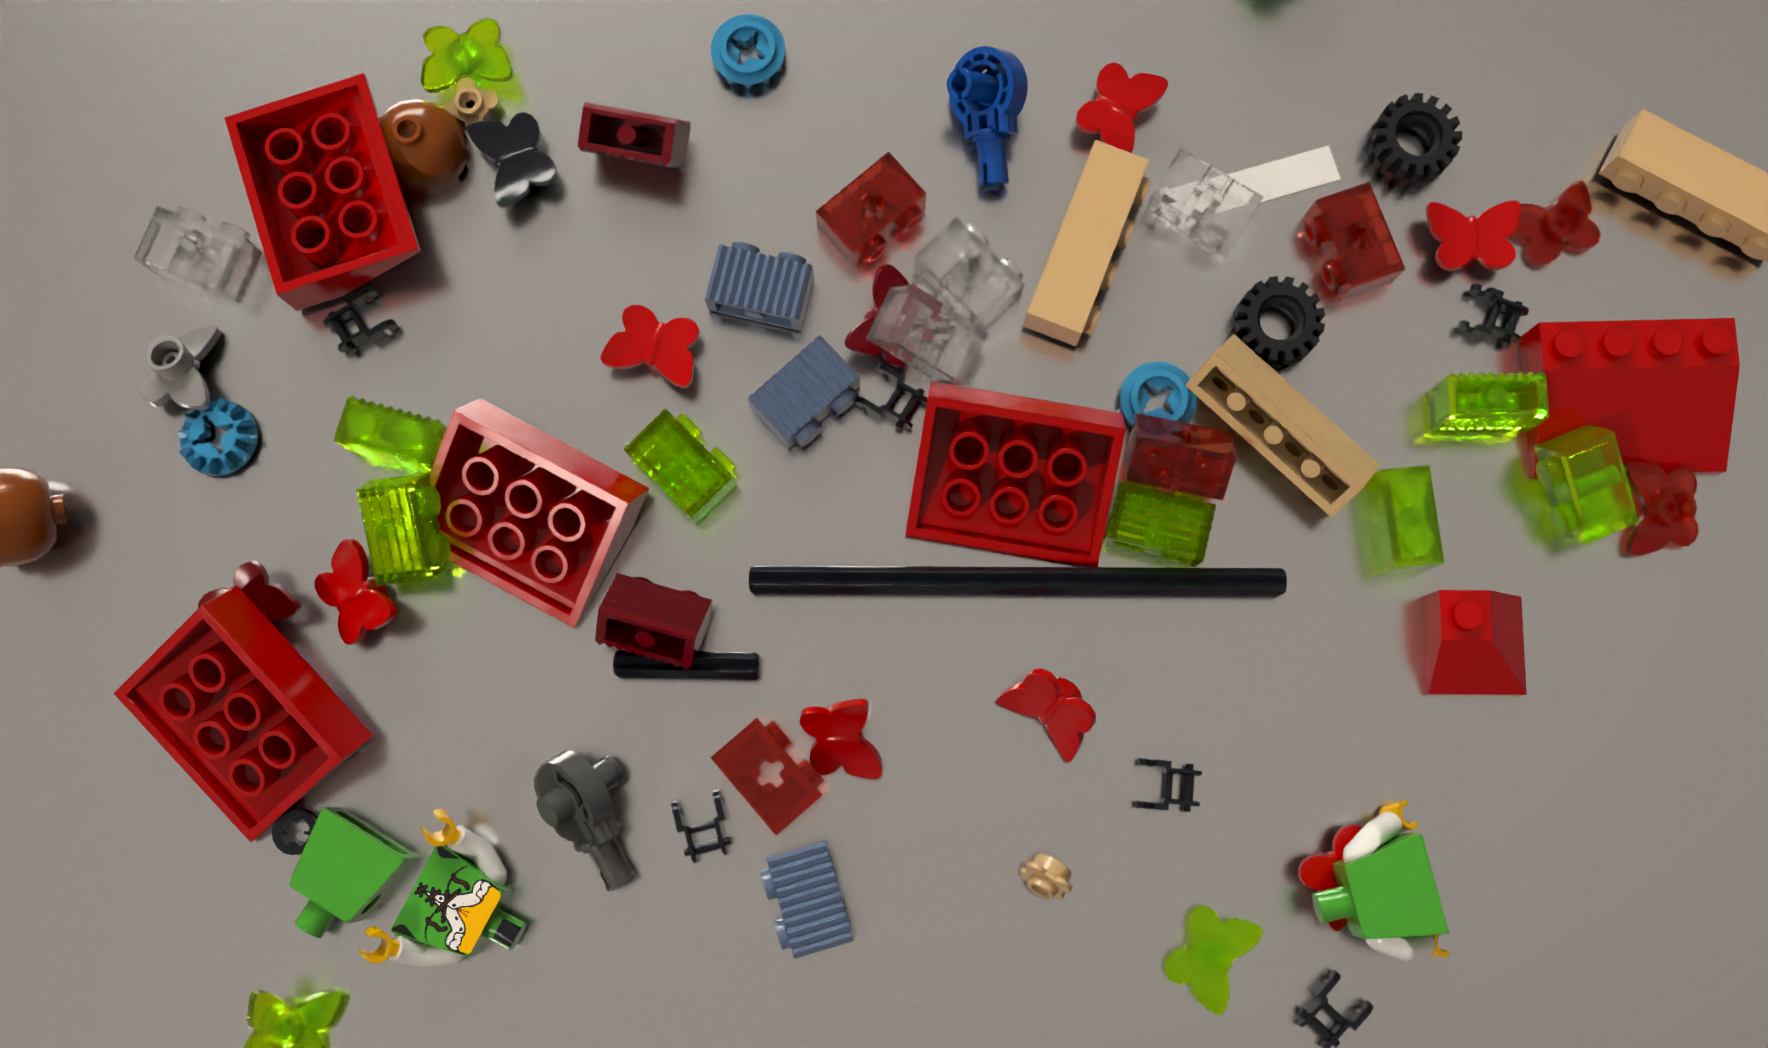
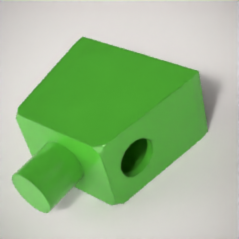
M324 807L316 820L290 879L289 885L309 899L295 921L296 926L314 937L322 938L335 916L347 923L362 921L411 868L418 857L340 807Z

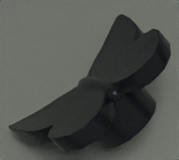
M525 112L516 114L510 120L508 126L497 120L477 121L467 126V132L472 142L484 155L495 160V167L499 169L496 175L494 194L496 203L500 208L508 207L525 197L530 192L532 184L537 186L548 185L557 177V167L552 159L545 153L538 152L536 146L540 141L541 132L538 122L531 114Z

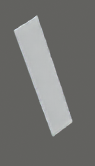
M1328 145L1156 195L1167 229H1171L1341 180Z

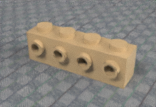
M1642 109L1622 127L1598 174L1610 179L1612 184L1618 189L1625 192H1635L1654 202L1655 206L1662 212L1679 215L1696 224L1703 233L1713 237H1721L1739 246L1747 256L1768 262L1767 172L1645 109Z
M1098 140L1094 141L1028 308L1023 327L1073 346H1077L1082 332L1092 335L1102 308L1093 305L1099 289L1106 292L1109 291L1119 266L1110 262L1116 246L1122 249L1126 248L1135 222L1127 219L1132 204L1142 206L1152 179L1143 176L1149 162L1148 159Z
M1235 334L1222 344L1185 384L1188 389L1331 518L1365 487L1380 466L1376 460Z

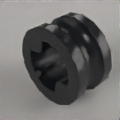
M306 809L286 811L273 825L272 839L276 847L285 854L301 855L307 841L291 842L288 833H293L294 830H290L289 825L292 822H307L309 831H304V834L310 836L319 815L314 811Z

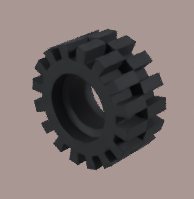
M1415 93L1410 100L1406 94L1400 96L1395 103L1392 101L1385 107L1371 127L1372 130L1367 137V142L1371 143L1367 149L1368 158L1376 156L1372 167L1375 171L1382 167L1387 170L1382 177L1389 182L1393 176H1397L1399 178L1396 186L1405 187L1409 181H1412L1413 188L1420 187L1426 180L1428 184L1434 181L1450 165L1460 150V146H1457V144L1462 140V131H1454L1460 124L1457 116L1451 119L1447 118V115L1452 110L1447 103L1440 110L1435 107L1439 98L1431 95L1425 103L1423 102V93ZM1405 126H1413L1422 130L1430 140L1429 152L1421 156L1406 152L1397 141L1398 130Z
M1278 276L1269 277L1266 283H1263L1261 280L1254 284L1235 308L1233 313L1235 318L1231 322V331H1236V336L1274 370H1278L1281 365L1289 368L1294 366L1297 361L1303 360L1320 341L1319 336L1324 332L1325 324L1321 323L1325 316L1324 307L1319 309L1316 307V304L1320 301L1318 295L1314 293L1309 297L1305 291L1310 286L1302 282L1299 287L1293 285L1295 278L1288 276L1282 282H1278ZM1270 307H1281L1287 310L1295 322L1293 335L1283 340H1276L1266 335L1260 325L1261 313Z

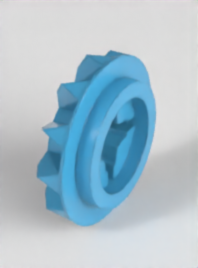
M754 14L738 15L725 21L715 32L711 42L712 61L716 72L719 71L729 84L733 82L743 84L749 89L753 84L761 82L767 84L770 77L777 71L781 72L786 54L785 42L778 27L770 20ZM757 40L756 51L759 57L757 59L749 57L746 62L743 61L740 65L741 54L738 48L741 46L747 49Z
M1149 362L1135 368L1126 377L1120 389L1119 410L1123 412L1128 426L1143 433L1145 437L1168 438L1183 430L1192 420L1197 407V396L1185 386L1190 377L1179 367L1166 362ZM1169 387L1172 389L1164 403L1169 409L1168 411L1164 412L1158 407L1153 411L1144 412L1147 407L1146 404L1150 400L1146 391L1150 390L1157 395L1161 391L1165 392Z
M219 398V400L211 401L207 410H194L192 413L184 414L185 422L182 429L176 432L180 439L181 450L179 453L193 469L212 476L227 475L243 467L252 457L257 445V427L251 414L241 405ZM210 422L221 430L229 429L226 434L221 436L222 451L210 442L204 443L205 439L211 436Z

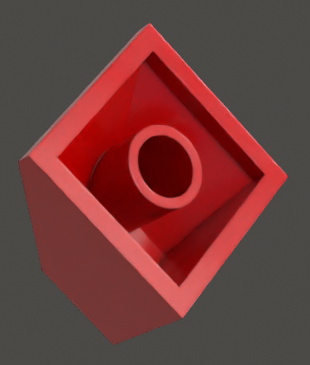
M1438 590L1421 597L1425 695H1527L1522 598L1520 596L1491 590Z

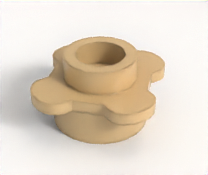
M467 77L458 81L457 91L451 99L443 103L442 107L467 128L473 122L491 120L493 110L499 105V98L494 91H485L479 88L474 79ZM470 101L475 102L472 108L467 107V103Z
M1037 854L1033 862H1028L1026 869L1022 868L1020 871V876L1027 881L1026 885L1029 890L1044 899L1053 900L1054 897L1063 899L1065 892L1070 893L1072 890V885L1068 882L1072 876L1071 871L1063 863L1050 856Z

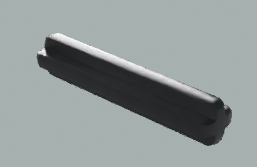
M619 650L614 654L613 672L619 678L756 680L760 675V656L755 652L698 651L691 668L685 670L682 665L676 667L672 662L666 664L663 660L656 661L653 657L647 659L643 654L637 656L634 651L627 653L625 650Z

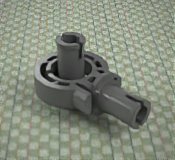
M565 750L543 763L536 772L534 789L538 797L536 802L537 809L543 820L551 827H554L561 838L573 842L576 852L582 851L583 854H589L605 884V889L607 891L616 890L636 877L635 871L632 870L615 838L619 835L621 825L613 817V804L609 794L610 789L624 782V772L620 764L609 755L601 758L599 762L592 766L578 753Z

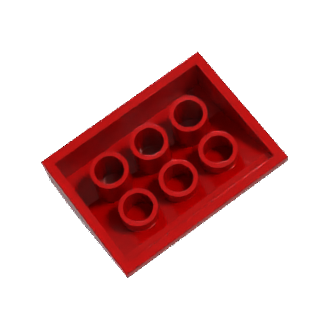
M364 73L224 117L276 295L295 311L342 297L421 252L372 92Z
M1735 318L1539 322L1520 336L1518 343L1530 478L1717 474L1727 471L1740 368Z
M931 381L905 535L1098 567L1126 431L1123 413Z
M480 398L453 411L406 537L567 625L576 628L631 532L650 488Z
M238 586L201 605L113 693L250 843L374 736Z

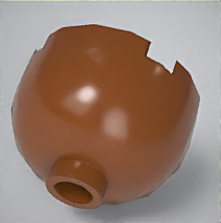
M423 99L401 101L383 113L380 121L402 192L407 193L410 197L420 199L437 197L454 188L460 181L458 176L463 171L465 164L468 167L471 158L469 139L457 118L438 103Z
M0 468V567H12L36 561L47 554L58 540L59 524L68 523V512L64 495H53L48 482L36 472L23 468Z

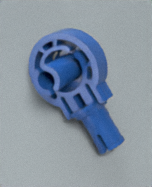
M980 46L968 51L958 61L947 79L950 104L955 116L960 122L964 123L965 141L977 143L979 186L984 187L1009 184L1006 142L1010 141V137L1013 134L1018 133L1017 116L1023 109L1028 89L1027 76L1021 61L1009 51L989 46Z

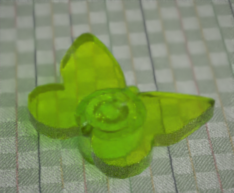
M484 18L470 25L466 33L461 34L446 26L428 28L423 34V42L432 55L426 57L423 61L421 71V84L425 91L438 93L447 90L460 79L467 77L474 79L475 82L482 78L493 82L510 81L514 75L513 67L505 49L498 45L501 38V29L498 22L494 19Z
M1203 905L1195 907L1189 913L1186 926L1190 941L1187 942L1186 947L1179 948L1169 955L1165 961L1164 971L1167 978L1174 983H1191L1193 996L1209 1011L1216 1015H1221L1228 1005L1230 993L1227 971L1232 967L1234 959L1246 954L1260 941L1263 931L1257 924L1242 919L1227 918L1221 922L1213 909Z
M254 990L250 995L247 1024L253 1030V1033L247 1039L244 1048H326L320 1033L329 1030L335 1024L345 1004V996L334 990H325L307 996L296 1005L294 1003L288 1004L267 991Z

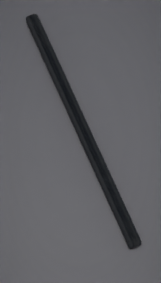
M752 566L749 570V589L753 593L1280 596L1286 592L1287 588L1286 572L1282 568Z

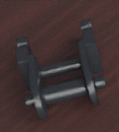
M1472 284L1469 294L1489 302V307L1493 309L1487 326L1477 324L1474 327H1469L1470 322L1462 320L1459 321L1457 330L1462 334L1482 341L1489 336L1501 340L1504 345L1518 343L1520 336L1515 333L1519 317L1528 315L1529 309L1522 305L1520 301L1513 302L1502 298L1504 292L1490 287L1482 291L1481 285ZM1499 311L1509 313L1505 329L1495 326Z
M365 287L345 298L344 300L347 305L336 312L328 313V317L324 319L323 325L325 328L333 327L342 341L338 345L340 352L350 351L352 353L356 351V347L368 340L375 344L386 337L384 331L388 329L394 331L398 328L395 320L389 319L371 329H367L358 315L360 312L359 308L366 305L364 298L369 296L372 299L378 295L375 287ZM351 317L360 330L350 336L343 324L344 321Z
M879 363L876 368L877 371L883 375L885 373L889 375V379L896 383L895 391L886 405L880 407L863 397H858L855 404L860 408L865 407L869 414L880 421L885 415L895 421V427L900 430L902 427L912 429L913 424L909 421L910 417L919 403L927 404V397L923 395L925 391L921 388L915 390L905 384V375L884 363ZM901 393H904L910 397V400L901 414L892 410V407Z
M1138 758V765L1162 768L1166 776L1164 798L1160 800V803L1135 801V808L1168 810L1169 804L1184 805L1183 811L1191 812V806L1200 807L1199 802L1193 801L1194 777L1201 776L1202 771L1193 770L1194 764H1186V769L1171 768L1172 761ZM1173 774L1184 775L1182 800L1171 799Z
M719 789L712 790L718 816L712 821L701 824L685 825L684 818L680 813L679 801H671L677 833L685 832L688 848L684 849L685 856L690 855L693 863L698 862L699 854L721 849L723 855H727V845L732 844L730 837L725 838L721 821L727 820ZM711 828L716 829L717 839L695 844L693 833Z
M1333 970L1327 976L1329 978L1328 981L1320 982L1312 991L1316 999L1306 1010L1302 1008L1298 1012L1301 1016L1297 1021V1025L1303 1027L1308 1024L1324 1039L1321 1044L1322 1048H1330L1331 1046L1336 1048L1340 1044L1338 1039L1348 1028L1356 1031L1374 1007L1366 1000L1360 1005L1361 1011L1353 1012L1348 1019L1339 1014L1328 1003V998L1326 997L1341 978V975L1336 970ZM1322 1008L1338 1022L1331 1031L1315 1017Z

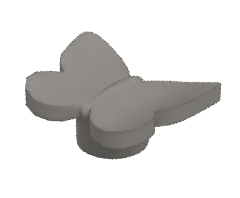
M207 326L186 331L178 338L166 334L152 339L147 345L146 361L154 371L147 374L142 380L139 388L141 397L152 407H160L172 399L183 408L207 410L210 406V395L206 382L197 369L200 368V361L221 335L217 326Z

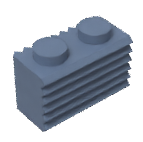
M733 242L731 247H727L724 244L719 245L705 296L708 310L801 331L814 281L813 266L806 263V259L800 255L789 252H780L778 257L759 253V248L745 242Z
M819 335L806 348L802 349L798 355L794 356L791 361L787 362L770 380L766 381L755 393L751 394L748 402L752 411L786 448L790 449L797 442L803 447L822 431L823 426L819 422L834 410L839 415L857 400L859 394L856 390L860 387V377L827 341Z
M827 840L766 858L769 868L760 870L768 900L777 898L783 918L774 920L782 950L791 948L793 957L796 959L854 941L853 931Z

